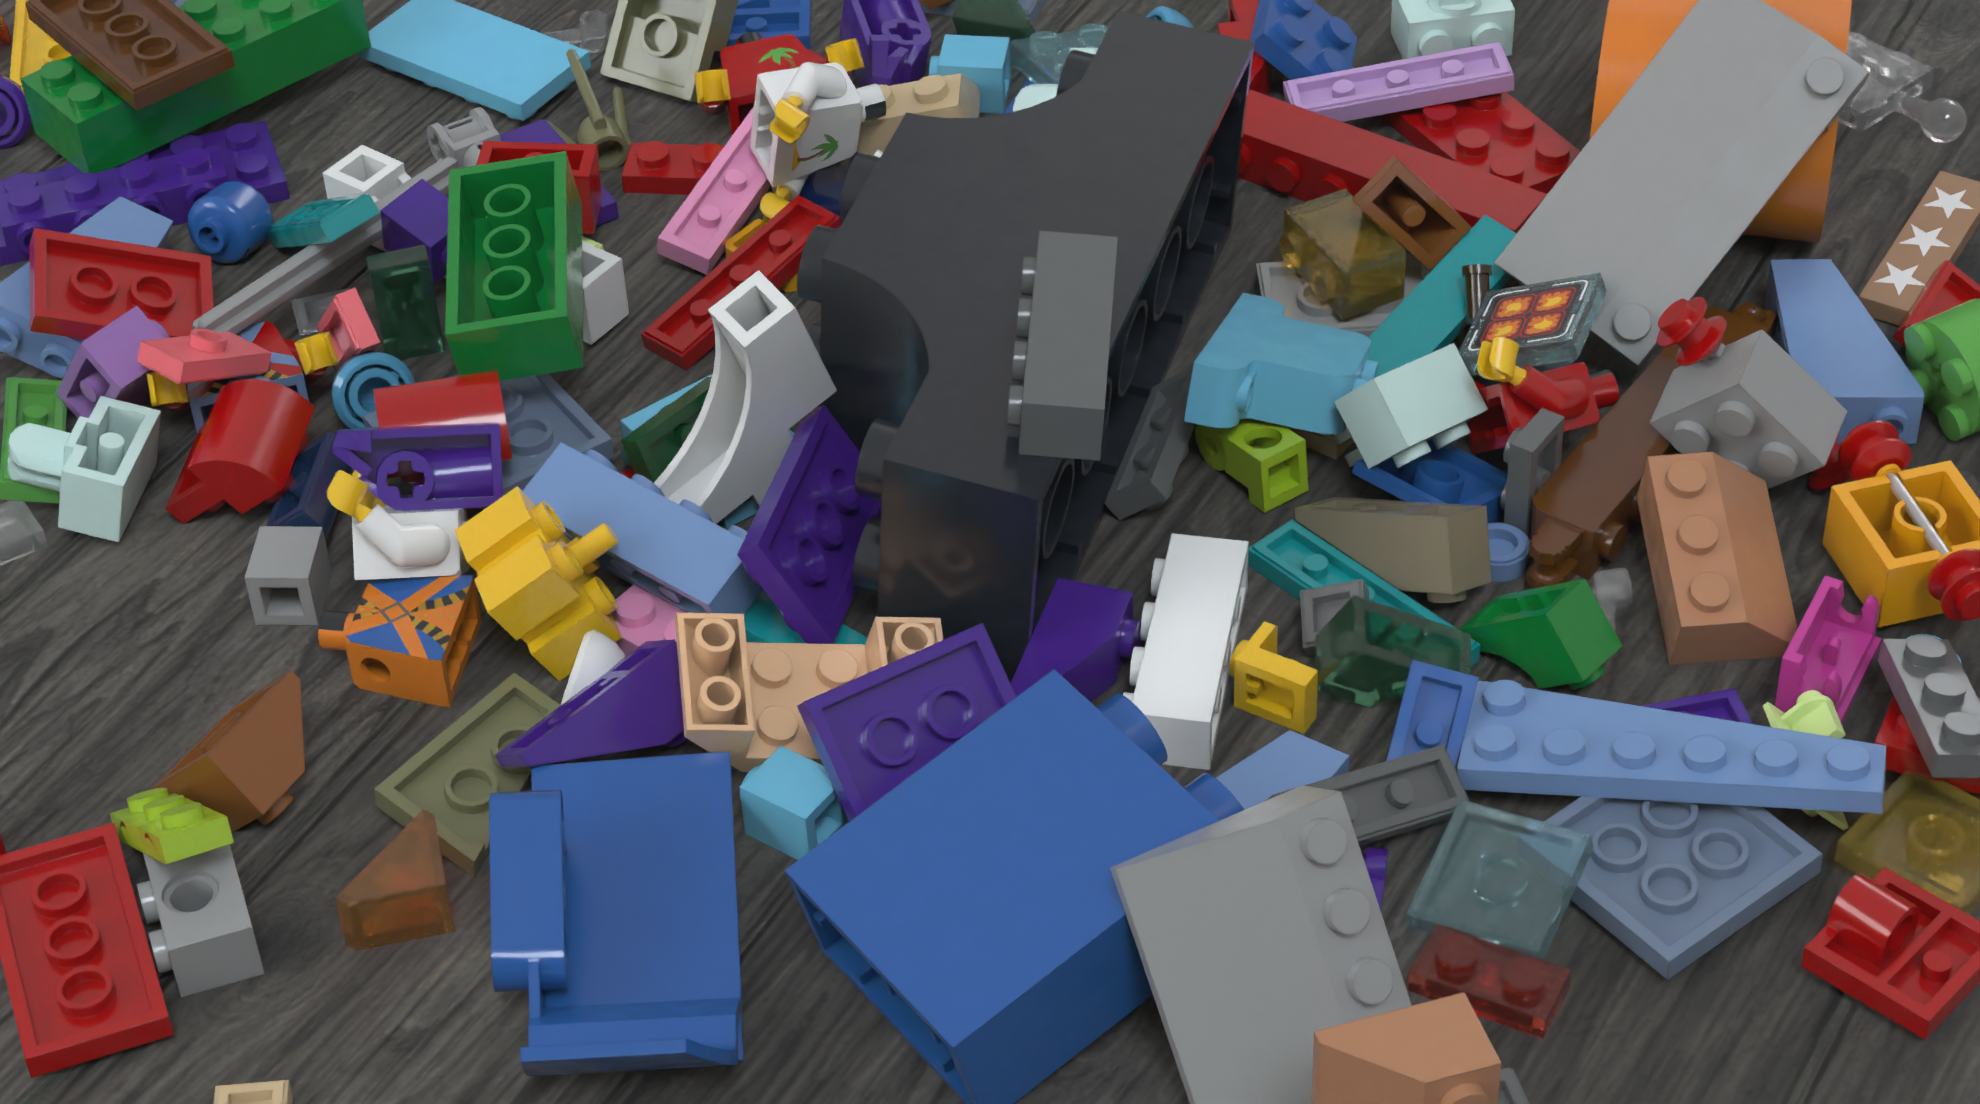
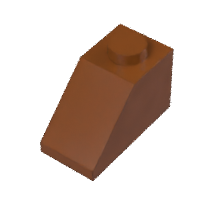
M1394 155L1352 198L1356 205L1429 270H1432L1472 228L1443 197Z

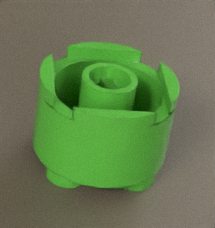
M1976 298L1936 314L1904 330L1908 369L1923 389V404L1938 417L1943 433L1951 441H1958L1980 431V298Z

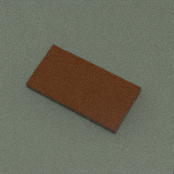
M29 0L25 3L29 19L136 110H140L235 67L232 50L170 0Z

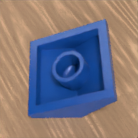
M1431 439L1427 441L1431 449L1430 453L1398 469L1392 458L1368 469L1364 459L1354 463L1352 474L1404 501L1487 506L1488 523H1496L1505 512L1500 508V498L1507 483L1508 473L1451 444L1437 450Z

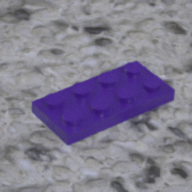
M825 405L813 409L802 418L737 553V556L743 562L748 576L754 582L760 584L780 609L787 626L797 632L805 643L809 644L834 643L856 592L852 586V573L861 535L867 522L873 515L881 517L880 501L856 494L855 477L860 451Z

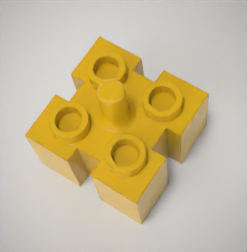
M517 486L454 530L467 563L478 574L474 581L487 613L516 641L521 638L527 644L531 655L558 681L571 674L585 633L594 629L605 634L614 642L622 638L612 615V612L618 609V604L608 587L594 574V571L600 568L597 558L618 544V538L608 524L602 523L582 538L577 536L570 540L564 534L566 532L565 527L552 507L544 500L535 505Z

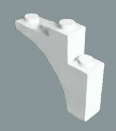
M759 270L708 309L715 331V361L709 390L691 432L673 460L654 482L666 498L677 504H680L683 499L695 503L712 518L715 524L750 497L759 506L761 505L793 439L788 429L837 391L795 306Z

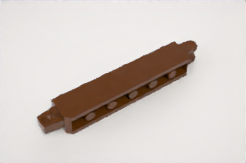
M1746 301L1732 313L1718 307H1709L1704 314L1706 319L1717 315L1725 318L1727 325L1722 341L1725 346L1761 329L1773 338L1778 313L1769 309L1763 310L1756 304ZM1677 344L1664 348L1599 423L1596 424L1533 495L1531 501V530L1528 539L1529 556L1533 557L1534 561L1533 565H1529L1526 577L1527 586L1531 587V589L1570 582L1575 575L1590 580L1606 560L1614 561L1623 549L1627 535L1637 523L1642 525L1637 493L1647 456L1682 454L1649 424L1673 370L1680 367L1676 362V355L1679 349Z

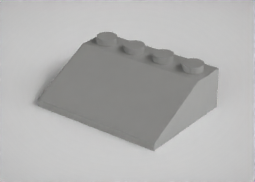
M1301 785L1110 867L1190 1104H1311L1314 1031L1412 1006L1341 791Z

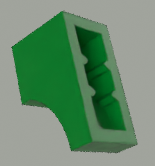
M1586 579L1496 596L1459 629L1481 644L1480 652L1501 656L1526 671L1533 678L1538 689L1566 684L1569 689L1582 688L1597 680L1604 673L1605 669L1602 664L1622 647L1620 640Z

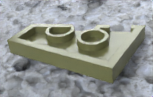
M514 672L375 787V806L475 878L490 852V793L525 791L531 781V766L501 767L494 755L561 705Z

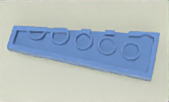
M1512 680L1478 681L1462 742L1457 774L1464 790L1882 814L1886 775V745L1525 688Z

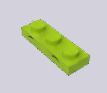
M155 788L134 794L127 798L129 808L110 813L112 823H115L119 841L164 864L176 862L234 843L226 815L205 807L199 802L189 800L184 795L176 793L169 795L167 788Z

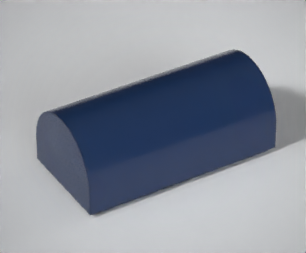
M336 430L330 431L311 443L296 456L290 471L293 475L292 483L286 492L276 500L266 526L323 527L325 541L327 542L338 509L331 505L327 498V489L337 471L342 470L350 475L353 471L352 467L333 454L332 446L337 434Z

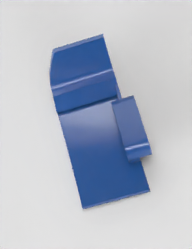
M730 751L531 766L532 791L490 793V907L493 987L495 993L529 991V1047H520L521 1064L526 1076L738 1065L739 1060H744Z

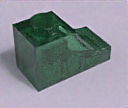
M425 245L367 256L366 262L369 274L367 280L375 321L384 353L403 361L445 352L430 263Z
M1353 595L1316 634L1315 669L1318 670L1317 691L1374 708L1381 701L1403 696L1412 660L1471 675V633Z

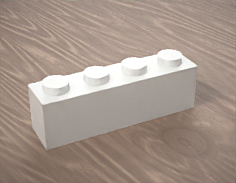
M1172 533L1166 559L1155 558L1151 578V596L1157 598L1155 603H1144L1140 637L1141 641H1146L1145 647L1135 646L1133 649L1130 665V686L1136 687L1134 693L1124 692L1123 695L1142 711L1159 734L1168 756L1167 761L1162 765L1210 770L1229 680V664L1236 647L1248 589V541Z

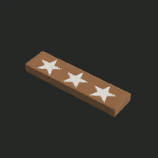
M1944 171L1938 173L1858 297L1873 319L1900 326L1934 270L1945 260L1950 261L1953 265L1955 264L1980 224L1979 181Z

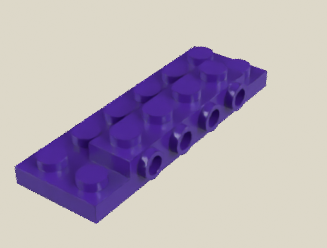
M265 120L251 124L238 123L230 126L228 129L199 136H181L116 168L96 173H83L69 162L62 167L32 174L18 173L5 180H1L0 266L30 260L29 244L34 228L70 233L120 196L173 220L172 226L187 223L188 213L195 201L224 182L240 181L251 185L263 195L268 204L290 199L287 181Z

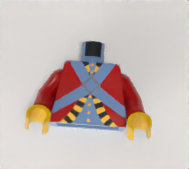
M265 321L251 324L236 335L272 352L269 369L266 373L187 384H177L154 371L146 375L151 406L163 405L175 413H185L191 410L196 432L198 433L199 429L206 424L221 387L228 383L244 379L271 381L292 389L309 401L306 384L317 381L327 370L328 366L340 363L329 332L308 336L298 341L283 339L275 325Z

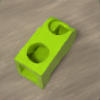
M1249 418L1241 419L1236 426L1230 428L1196 425L1195 439L1205 461L1213 469L1218 471L1225 470L1227 474L1246 486L1249 492V502L1264 513L1309 491L1306 441L1285 426Z

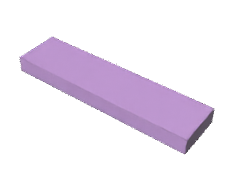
M1495 42L1287 80L1283 82L1284 98L1287 103L1345 122L1513 91L1514 73L1501 43Z

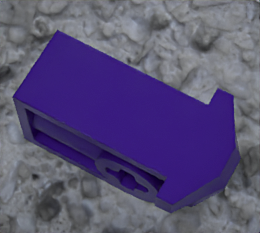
M844 0L840 36L842 41L857 38L865 66L864 68L853 70L859 88L875 83L892 86L918 81L925 77L931 43V30L919 0Z
M498 422L366 427L337 431L332 446L333 454L359 472L361 476L358 479L370 485L368 491L395 510L482 508L490 506L503 496L500 424ZM404 460L410 461L413 471L423 472V482L414 483L412 485V494L400 495L398 486L392 483L387 484L386 481L387 474L397 472L398 462Z

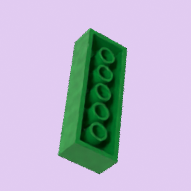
M186 0L179 8L232 50L235 67L140 110L134 109L72 55L62 60H55L44 64L40 70L21 78V83L35 134L81 172L91 174L113 169L365 50L371 47L362 0Z

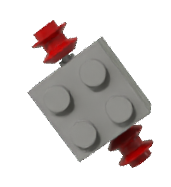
M1696 297L1689 301L1679 299L1663 312L1658 320L1660 330L1657 335V344L1661 348H1668L1677 344L1679 349L1676 355V362L1680 367L1673 370L1649 424L1667 439L1676 450L1682 454L1714 452L1765 480L1767 489L1806 473H1809L1807 484L1814 491L1825 488L1831 489V486L1843 484L1851 477V472L1841 465L1838 458L1842 442L1836 443L1847 410L1764 330L1761 329L1725 346L1722 341L1727 322L1720 315L1708 319L1704 317L1707 309V302L1704 298Z

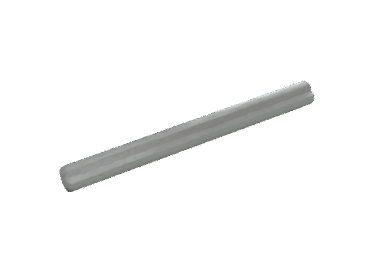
M453 157L437 161L376 201L377 208L380 211L421 179H424L441 193L447 195L449 193V170L460 168L458 161ZM381 213L331 243L307 246L194 320L192 330L209 329L217 332L230 331L234 334L239 333L382 238Z

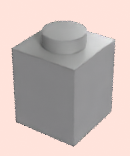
M259 527L244 578L255 625H319L332 577L323 527Z

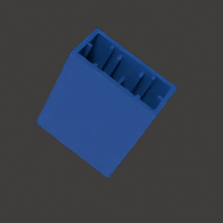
M1055 669L784 870L820 950L965 1104H1014L1153 995L1110 867L1244 810L1235 796L1218 779L1208 773H1203L1185 788L1161 767L1167 761L1168 756L1159 734L1142 711L1127 697L1116 693L1096 708Z

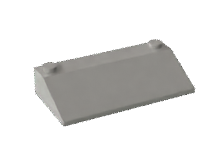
M1698 0L1494 264L1526 288L1581 279L1588 280L1589 285L1584 294V300L1572 323L1639 372L1659 347L1657 344V335L1660 330L1658 320L1663 312L1679 299L1689 301L1693 298L1824 130L1827 132L1864 86L1869 71L1819 34L1762 0ZM1572 283V284H1565V285L1553 286V287H1551V288L1561 287V286H1567V285H1573V284H1578V283ZM1581 284V289H1580V291H1579V293H1578V296H1577L1575 302L1578 301V298H1579V296H1580V294H1581V291H1582V289H1583V287H1584L1583 284ZM1580 302L1574 303L1576 306L1573 307H1579L1577 304H1580ZM1572 307L1571 310L1576 311H1571L1570 313H1576L1578 308Z

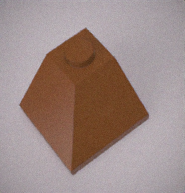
M290 670L234 705L151 789L167 788L169 795L174 793L184 795L189 800L199 802L205 807L226 815L232 832L255 819H258L263 826L271 822L292 802L294 797L287 790L305 772L301 684L297 675Z

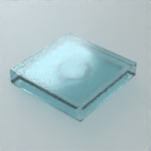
M1460 799L1406 914L1410 927L1542 965L1593 851L1594 846L1591 835Z

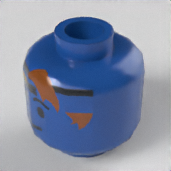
M240 181L224 182L195 201L188 213L187 220L190 238L198 251L203 255L211 256L212 261L220 264L237 263L264 245L269 236L267 232L269 226L273 224L270 206L263 195L251 185Z

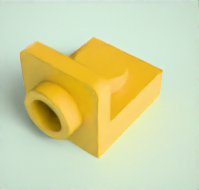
M1264 621L1250 640H1242L1232 654L1229 664V675L1234 678V707L1305 734L1317 718L1318 670L1277 655L1278 626Z

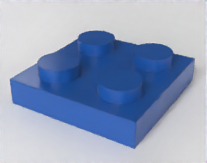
M1259 0L1250 41L1255 42L1254 51L1290 80L1351 69L1357 36L1353 34L1351 28L1344 20L1336 16L1332 17L1313 0Z

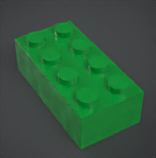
M566 151L449 170L445 337L459 376L497 370L499 381L584 368L582 203Z

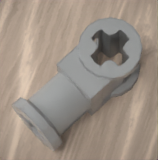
M481 107L470 110L469 117L442 126L439 123H434L427 126V139L436 162L447 157H453L458 161L460 168L476 165L483 141H501L500 134L494 128L486 111Z

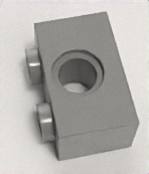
M230 844L169 864H164L143 853L150 880L137 884L147 924L160 921L162 926L160 930L149 932L159 974L171 970L174 971L181 998L265 974Z

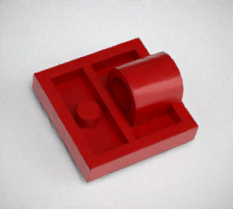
M1884 867L1872 880L1863 874H1857L1842 888L1830 910L1827 925L1804 947L1801 967L1926 1040L1980 983V921Z

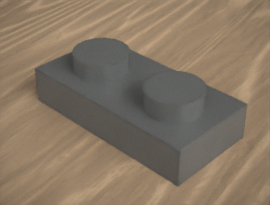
M1541 408L1524 428L1518 427L1512 432L1503 453V460L1508 463L1507 483L1500 498V508L1505 511L1504 523L1517 527L1527 537L1531 530L1532 497L1561 464L1565 417Z

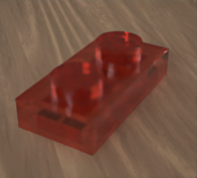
M1437 923L1409 972L1408 991L1432 1000L1465 992L1477 1016L1544 1039L1569 991L1571 970Z

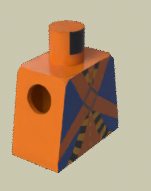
M452 575L374 579L367 584L356 613L329 610L323 612L318 629L319 645L322 649L347 652L353 683L360 689L450 708L482 625L474 576Z

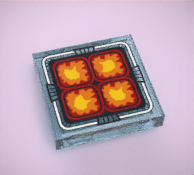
M1601 273L1487 291L1459 350V354L1470 375L1479 374L1477 361L1482 341L1492 343L1495 337L1508 338L1519 344L1516 366L1520 368L1525 365H1544L1546 368L1556 369L1574 362L1581 353L1607 291Z

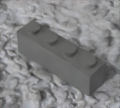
M1039 230L1037 257L1024 256L1021 295L1033 296V298H1019L1016 337L1028 338V342L1015 341L1012 381L1024 382V386L1010 385L1007 426H1020L1019 454L1100 461L1118 237Z

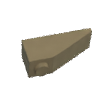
M1333 497L1295 508V519L1297 522L1400 591L1427 593V600L1429 602L1451 603L1462 601L1467 598L1466 590L1492 582L1487 506Z

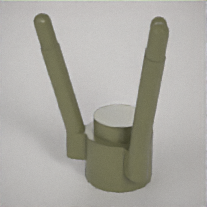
M569 49L566 56L589 112V116L580 124L577 135L578 144H597L600 171L616 169L627 159L632 143L629 138L623 90L620 87H616L612 92L615 120L603 115L576 50ZM547 120L565 143L577 144L560 128Z

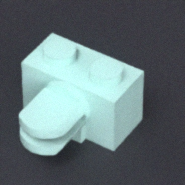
M1392 0L1391 35L1402 59L1500 42L1506 56L1512 55L1515 8L1511 0Z
M1452 343L1380 375L1334 401L1346 427L1342 433L1333 434L1338 445L1353 439L1358 447L1344 456L1349 467L1354 466L1356 461L1364 459L1368 469L1392 458L1398 469L1430 453L1431 449L1427 441L1431 439L1438 450L1470 434L1471 431L1466 422L1487 411L1488 408L1455 344Z
M100 396L90 417L80 416L71 433L33 423H26L17 427L10 434L8 474L14 481L60 492L59 528L119 542L156 468L161 411Z

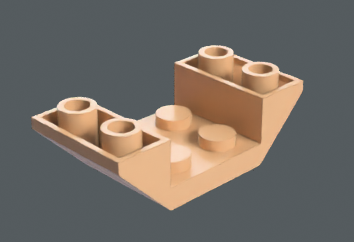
M677 612L675 628L684 735L687 739L710 753L730 751L731 766L741 772H749L755 766H761L780 745L823 765L797 705L942 641L941 618L875 617L865 645L746 642L744 614Z

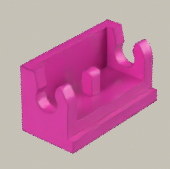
M1824 576L1782 658L1775 701L1776 708L1785 713L1796 705V700L1802 693L1816 690L1833 701L1839 720L1843 724L1881 645L1882 638L1875 636L1880 607L1873 595L1867 597L1861 609L1862 614H1851L1841 605L1845 596L1843 581Z

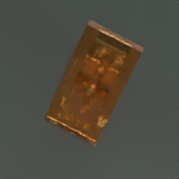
M423 809L335 898L346 946L358 951L455 932L445 865L433 813Z

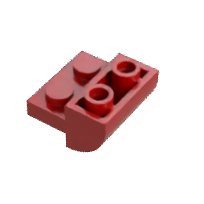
M497 370L373 389L379 427L498 422L500 424L501 461L512 459ZM404 460L398 462L397 472L387 474V479L401 477V480L404 482L423 481V472L413 471L410 461Z
M244 379L222 386L206 424L197 433L165 509L182 524H185L204 511L209 513L217 511L226 502L238 512L244 514L263 501L273 503L279 499L291 485L293 475L290 473L296 456L303 450L309 440L306 430L315 407L292 389L271 381Z

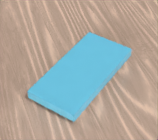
M410 0L368 31L371 47L358 52V57L379 64L388 71H397L420 80L427 86L438 87L461 96L470 103H479L502 112L511 119L522 121L532 117L541 106L559 92L566 90L575 80L566 56L569 49L576 50L585 72L591 68L590 53L585 49L454 0Z

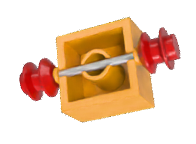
M1871 421L1858 425L1848 433L1839 448V461L1846 470L1851 472L1852 482L1831 486L1822 544L1862 604L1864 605L1869 595H1873L1877 599L1880 607L1878 628L1942 613L1955 621L1980 618L1979 498L1951 460L1908 469L1912 460L1911 449L1904 441L1899 440L1898 431L1891 423Z

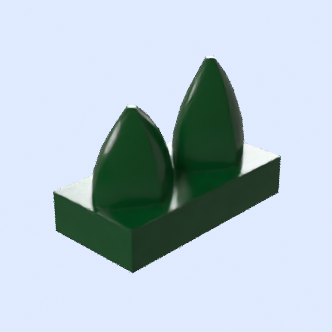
M706 377L621 439L623 444L620 453L621 459L627 465L633 467L635 474L642 475L654 483L664 472L691 432L703 407L712 377Z

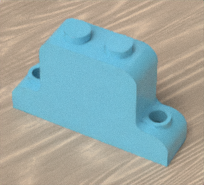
M1243 292L1194 361L1184 421L1213 428H1230L1236 426L1241 419L1249 418L1319 434L1342 433L1345 430L1346 424L1334 401L1378 376L1379 362L1368 360L1372 341L1367 336L1357 332L1289 318L1284 315L1285 306L1282 303L1271 298Z

